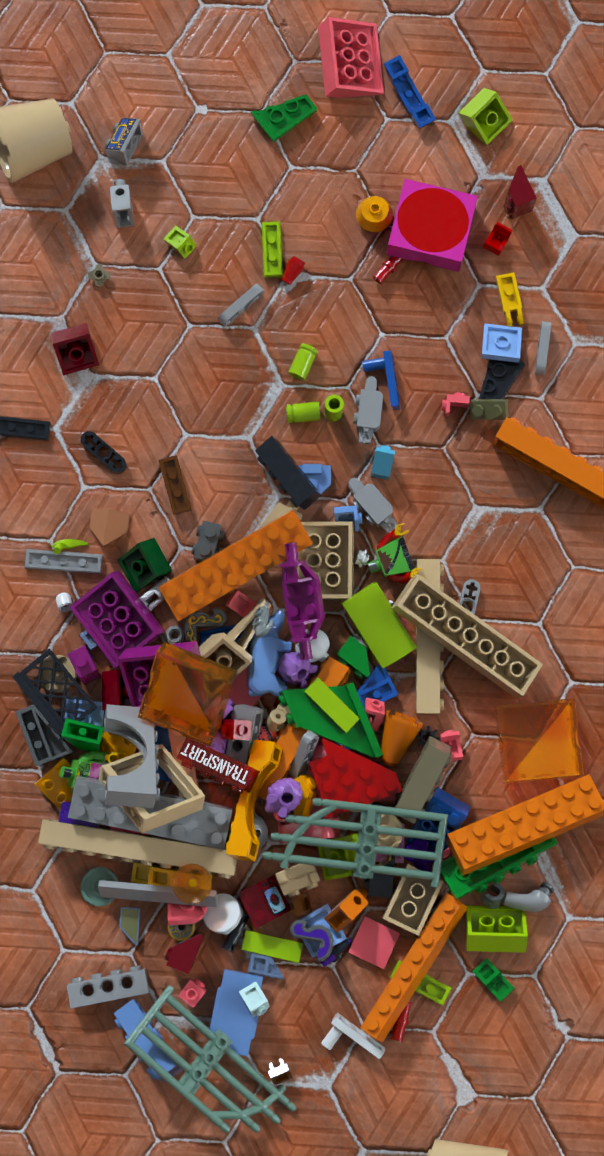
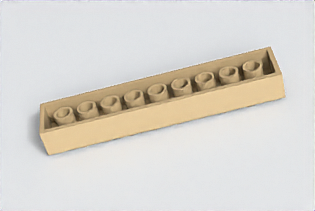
M54 819L42 820L38 843L43 844V848L47 849L63 847L62 851L72 853L82 850L84 855L93 856L96 853H100L102 858L113 859L115 856L121 857V861L132 862L136 859L141 860L140 864L151 866L155 862L160 863L162 868L171 869L173 866H179L180 871L191 872L192 869H197L199 874L210 875L212 872L219 873L218 877L222 878L234 876L238 859H233L226 854V848L220 849L175 839L114 831L102 827L95 828L63 823Z

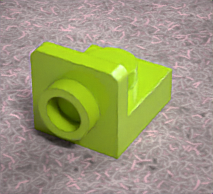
M177 226L164 238V241L177 250L183 258H186L197 246L192 237Z

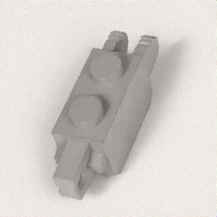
M373 376L366 378L365 389H361L360 395H356L355 406H359V411L354 413L353 424H357L359 443L370 444L373 432L380 428L383 394L380 391H376L377 379Z
M350 478L348 488L354 494L353 505H357V510H362L367 515L365 519L371 526L375 525L377 528L380 526L387 533L394 530L397 523L392 517V505L373 484H366L364 486L357 478Z

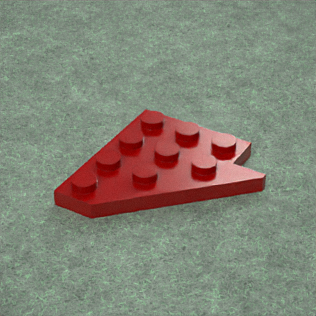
M326 739L321 741L327 756L308 762L322 800L329 799L369 804L402 792L396 772ZM336 809L327 814V816L331 818L350 810Z

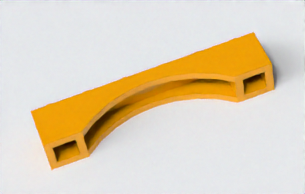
M254 740L250 748L248 765L245 767V772L246 770L248 771L244 779L246 783L240 787V797L235 808L236 814L231 824L230 838L226 844V854L233 859L256 861L260 842L254 827V808L263 783L279 766L283 748L275 742Z

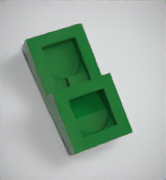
M488 958L473 970V973L500 1002L515 990Z

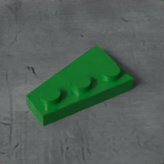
M305 94L276 106L271 105L260 111H252L251 116L274 143L316 113L317 107Z

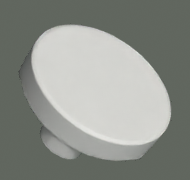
M222 893L217 894V908L207 907V912L203 919L210 930L227 935L237 927L244 912L236 898Z

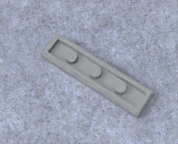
M26 549L24 568L101 574L103 555L62 551L60 554H55L49 550Z

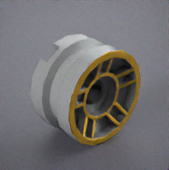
M196 923L185 924L184 930H179L178 925H168L170 936L178 941L190 938L196 929Z

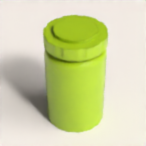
M303 343L299 347L300 349L293 360L288 374L296 379L305 381L318 350Z
M330 395L325 401L324 415L327 420L332 422L340 420L343 415L344 401L339 395Z
M319 402L287 404L286 414L288 423L320 421Z

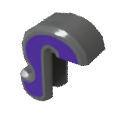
M299 919L294 921L290 927L292 936L294 938L320 942L317 962L327 959L333 948V935L330 930L323 925H314L307 928L306 920Z

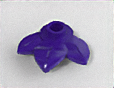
M416 839L413 843H407L404 849L435 853L433 849L428 848V842L423 839ZM405 857L408 861L413 862L415 867L421 871L430 872L429 863H434V860Z

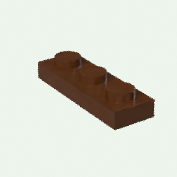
M177 455L160 459L159 464L173 515L192 511Z

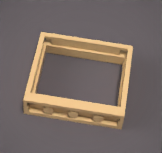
M163 744L158 745V753L155 759L159 760V766L187 800L151 814L142 807L120 806L141 833L200 811L204 804L205 795L202 793V790L197 787L193 779L187 775L181 764L173 758L171 752H168ZM141 752L103 765L100 774L102 784L106 785L107 776L124 775L140 767L144 762Z

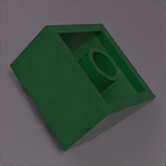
M155 538L139 542L118 559L135 592L141 591L172 572Z

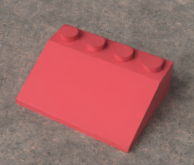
M328 17L318 26L325 96L350 98L383 95L384 88L377 24Z

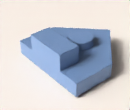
M298 465L321 494L331 486V465Z

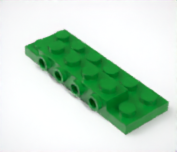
M553 837L462 876L454 857L451 856L442 861L440 875L455 900H458L470 892L474 893L477 891L478 894L488 889V884L502 882L505 879L504 875L518 873L522 870L521 866L526 863L528 866L536 863L539 860L537 857L541 853L556 846L558 842Z

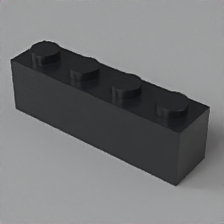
M273 436L269 437L255 450L259 455L257 457L258 461L270 469L268 471L269 475L281 483L278 486L285 494L288 493L291 496L289 500L296 508L301 507L306 510L322 496Z

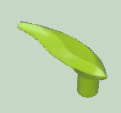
M64 539L55 542L51 547L54 548L53 552L55 554H60L62 549L88 546V542Z

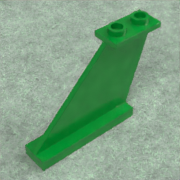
M353 682L343 686L328 687L359 718L347 733H344L304 693L306 689L279 691L280 696L278 700L281 707L286 709L287 715L285 717L289 726L292 725L293 728L301 727L308 731L311 730L315 734L366 754L371 758L383 755Z

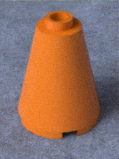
M386 710L381 746L383 755L380 758L384 764L393 767L394 764L400 763L422 728L423 723L420 721L417 724L415 723L417 719L400 712L392 715L390 714L391 710Z

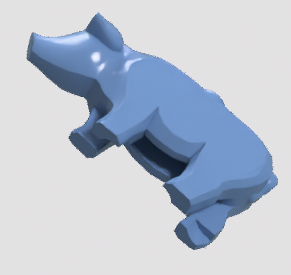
M280 609L268 618V624L270 620L274 621L270 631L262 638H258L254 634L251 641L249 654L252 656V663L247 666L246 681L251 697L262 696L265 693H271L279 697V691L287 690L285 681L275 676L278 660L285 653L291 651L292 642H285L278 637L285 614Z

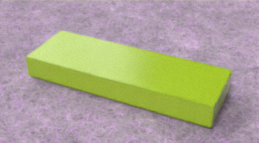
M280 221L262 222L264 278H282Z
M316 678L304 691L344 733H347L359 720L319 678Z
M246 930L241 950L299 963L303 943Z
M398 960L390 978L393 977L402 961ZM425 975L416 992L443 1006L452 988Z

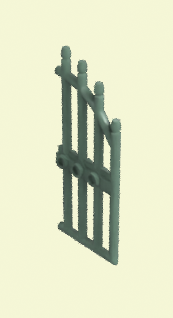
M313 798V805L323 806L324 808L309 817L287 815L285 817L287 822L301 824L292 835L271 833L272 840L288 842L284 854L263 852L262 858L267 860L281 861L280 868L285 869L288 868L289 862L354 870L353 877L373 879V873L431 880L432 887H439L448 814ZM336 809L361 811L360 823L321 818ZM381 814L439 821L438 833L380 826ZM310 825L359 831L357 843L302 835ZM386 834L437 841L435 853L378 846V835ZM296 843L354 850L356 851L355 862L292 855ZM376 853L434 860L433 872L375 865Z
M170 985L167 986L124 1042L128 1049L225 1133L230 1131V1127L222 1119H240L252 1131L258 1133L261 1128L249 1116L260 1112L267 1118H270L273 1123L279 1124L281 1121L279 1116L268 1108L276 1100L286 1106L291 1112H294L297 1108L294 1103L290 1102L283 1095L287 1090L285 1086L280 1084L278 1088H275L229 1047L233 1041L224 1032L217 1029L213 1033L171 996L174 988ZM165 1002L209 1039L203 1049L159 1011ZM153 1018L158 1020L197 1055L191 1065L147 1027ZM141 1033L185 1071L179 1081L134 1043ZM225 1053L271 1095L263 1102L259 1100L218 1063L223 1054ZM212 1069L254 1106L241 1110L206 1079ZM202 1086L229 1111H211L194 1094Z

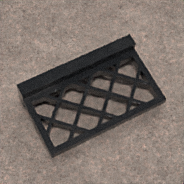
M50 648L20 673L17 672L12 676L60 737L65 723L63 721L64 713H75L74 720L81 722L98 708ZM49 655L54 659L53 668L43 667L44 659ZM32 669H39L38 680H30L26 674ZM42 670L52 671L51 681L41 680ZM56 671H63L66 674L65 682H55ZM41 683L51 684L50 695L40 692ZM54 684L64 685L63 696L53 695ZM68 686H76L77 697L66 696ZM52 698L63 699L62 709H54L52 707ZM66 699L76 700L75 711L65 710ZM79 700L88 701L91 707L86 711H78Z

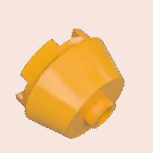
M371 196L360 202L356 210V218L364 230L377 233L383 231L391 224L393 209L384 198Z

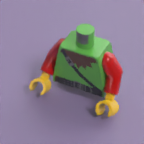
M405 523L398 524L377 545V550L375 551L377 560L367 563L371 574L381 570L384 578L403 584L409 582L413 576L417 575L420 570H423L422 568L414 567L404 537H400V535H405L409 532V530L401 531V527Z

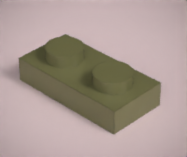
M472 399L469 402L471 420H505L506 417L509 418L508 399Z

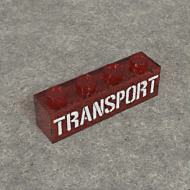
M186 737L177 756V759L182 761V766L190 770L193 767L198 768L199 774L207 778L209 775L216 777L214 781L224 786L226 783L233 785L232 790L241 794L243 791L251 792L260 771Z

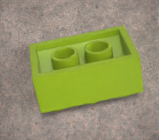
M466 905L468 907L466 910V951L526 953L528 933L525 911L507 906L488 909L485 906Z

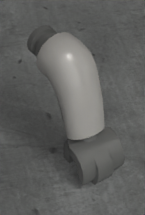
M493 882L491 890L498 896H491L489 893H486L480 899L488 909H497L504 903V906L526 912H540L550 905V896L554 888L550 884L542 882L537 890H533L529 894L507 892L506 894L499 883L495 884Z

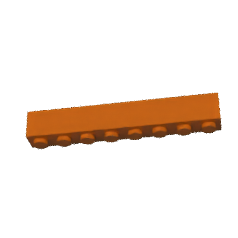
M329 656L328 660H324L321 664L320 673L311 680L310 685L316 678H319L327 687L343 686L352 671L349 667ZM289 724L281 729L279 733L280 738L276 742L283 748L279 766L263 783L258 797L266 801L269 794L268 787H271L277 780H282L289 776L300 740L308 730L301 727L293 728Z
M448 893L445 894L360 1028L383 1043L468 909L461 901L455 900Z

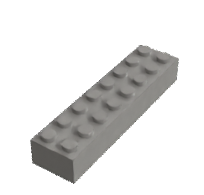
M77 776L68 818L140 832L120 806L105 805V786L100 780ZM160 793L159 800H155L154 808H145V810L151 814L187 800V798ZM204 802L202 810L144 833L224 849L232 807Z

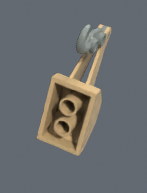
M260 599L253 609L227 635L224 632L212 634L199 646L203 665L204 688L210 697L218 693L252 663V656L245 651L254 633L258 638L264 637L270 631L274 622L270 620L269 624L267 623L271 604L266 599ZM245 629V631H244L243 634L240 636V638L238 639V641L235 642L234 640H235V639L239 636V634Z

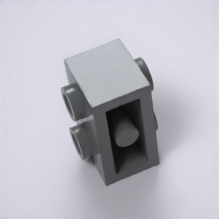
M203 521L202 525L198 526L196 536L199 537L197 544L194 543L191 553L194 555L195 561L202 562L220 551L218 549L219 543L223 542L225 536L222 525Z

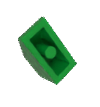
M66 718L61 738L80 750L99 751L104 727Z

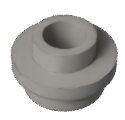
M171 626L165 633L166 640L170 644L181 643L185 637L183 629L179 626ZM177 632L179 634L178 638L173 639L172 633Z

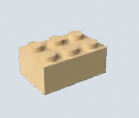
M406 864L405 869L419 870L409 864ZM401 876L382 918L419 936L444 881L439 879V887H432L431 880Z

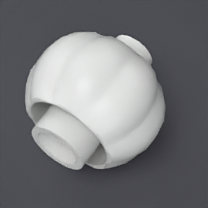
M322 630L318 631L317 639L310 641L313 659H309L310 663L318 660L323 662L329 656L327 653L330 646L329 638ZM297 643L295 651L300 653L299 643Z

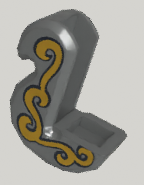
M220 608L211 609L212 615H208L203 611H195L187 616L183 626V633L187 642L197 641V628L224 627L227 622L226 613Z

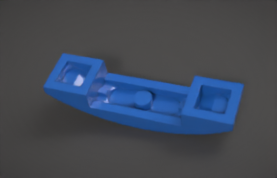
M399 55L384 63L385 70L398 97L419 129L435 121L434 114L428 104H425L408 74L409 70L401 56Z

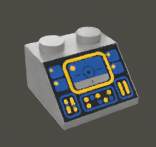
M122 118L119 123L117 122L113 129L114 134L112 138L106 141L104 147L107 157L126 166L144 134L141 121L137 118Z

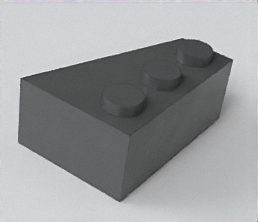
M35 705L16 711L36 767L44 766L75 753L68 743L57 734Z

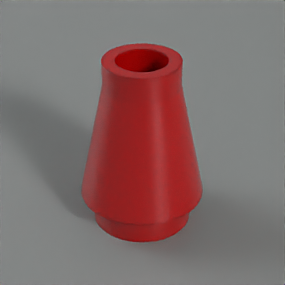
M292 256L291 259H288L281 280L291 285L305 269V262Z

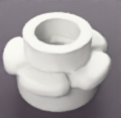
M358 550L354 564L359 565V568L362 565H367L369 559L367 550Z

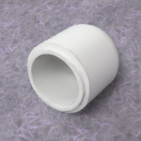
M68 593L57 595L56 603L60 612L70 611V606L73 605L71 596Z

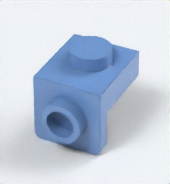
M357 505L334 507L335 522H353L355 532L359 531V524H362V514L357 512Z

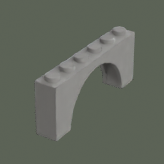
M106 705L104 732L122 736L132 742L141 752L144 762L130 773L107 776L105 805L154 808L155 800H159L160 788H156V785L159 783V773H156L159 760L155 759L158 753V745L155 744L157 741V730H154L157 724V717L154 716L153 708Z

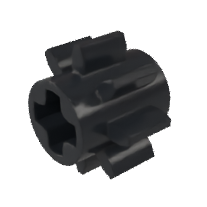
M427 726L426 731L420 729L421 735L415 737L420 739L418 746L426 744V740L422 739V736H425L426 733L440 740L439 737H435L437 729L433 732L430 731V726Z

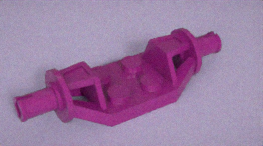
M297 542L286 543L284 546L287 561L280 564V568H282V586L287 620L293 637L290 640L291 642L299 643L301 660L313 659L310 641L318 638V631L325 618L320 579L307 565L306 560L301 561L298 559ZM297 566L300 567L305 577L299 578ZM311 623L310 633L308 635L306 634V624Z

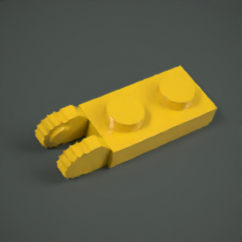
M515 273L496 276L495 279L507 326H512L513 321L510 312L516 311L519 325L524 324L522 303Z

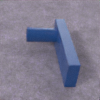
M391 350L383 351V358L362 361L364 372L386 369L391 407L393 410L401 409Z

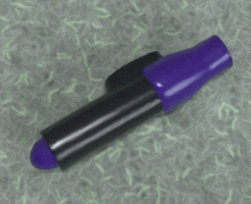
M345 939L331 952L327 959L320 963L326 967L328 964L336 962L341 958V953L351 946L352 939Z

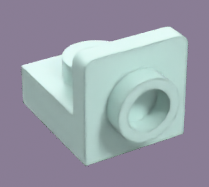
M257 982L239 991L252 1017L256 1015L261 1016L267 1012L270 1006Z

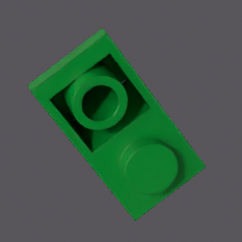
M350 636L336 654L339 658L337 661L345 666L349 665L354 669L353 673L359 678L365 677L367 679L370 672L366 647Z

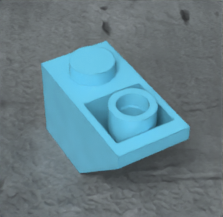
M384 445L376 447L371 477L389 480L395 451L391 447Z

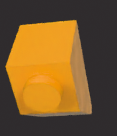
M301 775L293 780L301 784L303 799L300 800V805L296 806L293 812L295 816L309 817L313 808V798H316L317 795L316 783L310 775Z

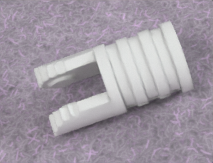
M166 576L140 597V600L144 602L154 593L158 596L155 601L149 604L148 609L150 611L164 600L159 586L169 581Z

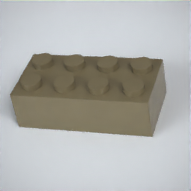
M429 736L402 792L395 802L394 808L425 811V802L429 803L434 794L435 787L433 786L435 784L439 785L443 777V767L447 768L452 759V753H450L451 746ZM402 817V818H404V819H406V820H408V821H410V822H412V823H415V821H416V819H417V818Z

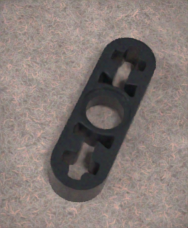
M91 431L82 434L81 444L113 473L121 474L126 470L127 463L125 459L99 436ZM86 437H93L94 443L98 446L95 448L91 443L86 444ZM101 448L109 450L107 457L102 458L99 456L98 452ZM113 454L115 455L113 459L116 462L122 461V468L117 467L116 469H114L115 465L110 460Z

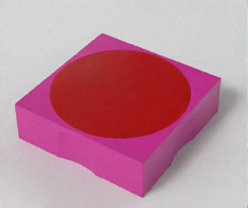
M405 179L386 255L411 261H422L436 267L459 272L478 196Z

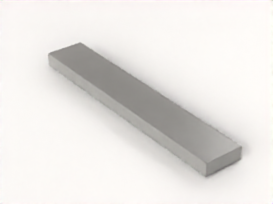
M99 880L98 884L100 897L217 908L216 890Z

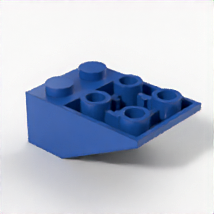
M437 787L430 802H427L424 809L425 812L448 814L444 851L448 847L446 842L447 834L461 827L471 806ZM418 819L412 830L438 833L439 821ZM407 837L406 842L413 843L418 838ZM423 839L428 842V848L435 851L437 841Z

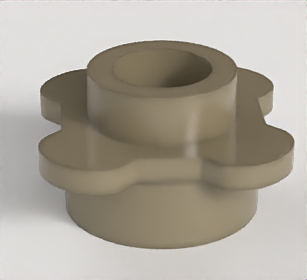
M98 264L93 271L88 273V278L92 279L96 286H102L110 278V273L106 272L101 264Z

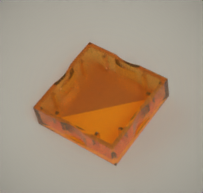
M164 642L156 651L150 672L149 686L143 696L138 718L160 727L174 730L189 739L210 747L218 736L238 671Z
M575 698L530 704L497 705L495 707L503 784L584 776L581 748L577 738L578 721Z

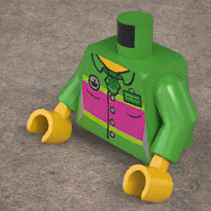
M89 751L80 755L78 759H73L71 767L62 766L60 777L68 779L67 786L71 788L73 794L77 776L100 780L102 766L114 762L111 756H119V753L112 752L107 754V752Z

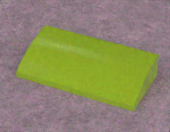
M377 582L369 584L341 603L382 669L417 648L396 612L391 609V604Z

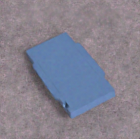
M224 969L221 987L217 989L210 1030L213 1033L217 1029L224 1032L233 1041L229 1047L238 1055L248 1056L251 1039L255 1037L259 1016L252 1017L239 991L254 982H257L261 989L263 976Z

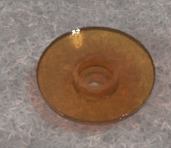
M187 864L179 868L174 874L172 888L177 898L182 902L197 904L205 900L210 894L212 879L204 867L198 864ZM192 879L197 883L194 887L189 884V881Z

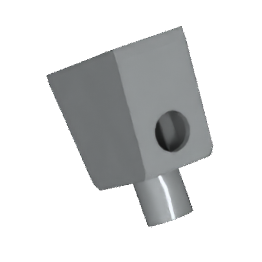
M117 179L114 181V186L110 187L112 213L116 228L135 226L129 185L125 184V180Z

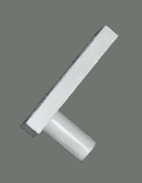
M338 1012L331 1022L334 1026L321 1042L323 1046L331 1050L340 1036L345 1033L378 1059L385 1052V1047Z

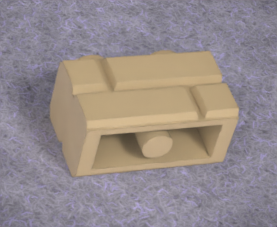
M297 864L275 873L283 895L288 894L289 898L300 894L299 889L304 887L307 890L317 887V882L320 881L314 865Z

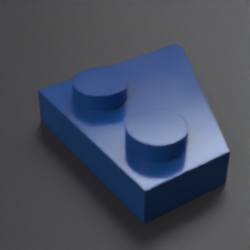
M379 664L357 691L364 709L366 698L385 702L398 696L386 668L382 669Z

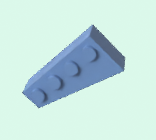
M134 999L114 1013L117 1018L115 1019L117 1026L121 1030L124 1029L127 1033L126 1039L146 1015L139 1002ZM150 1021L147 1027L163 1041L162 1035L155 1027L152 1028L153 1022ZM142 1033L134 1042L173 1077L183 1070ZM150 1067L147 1069L148 1074L153 1080L156 1078V1080L166 1083Z

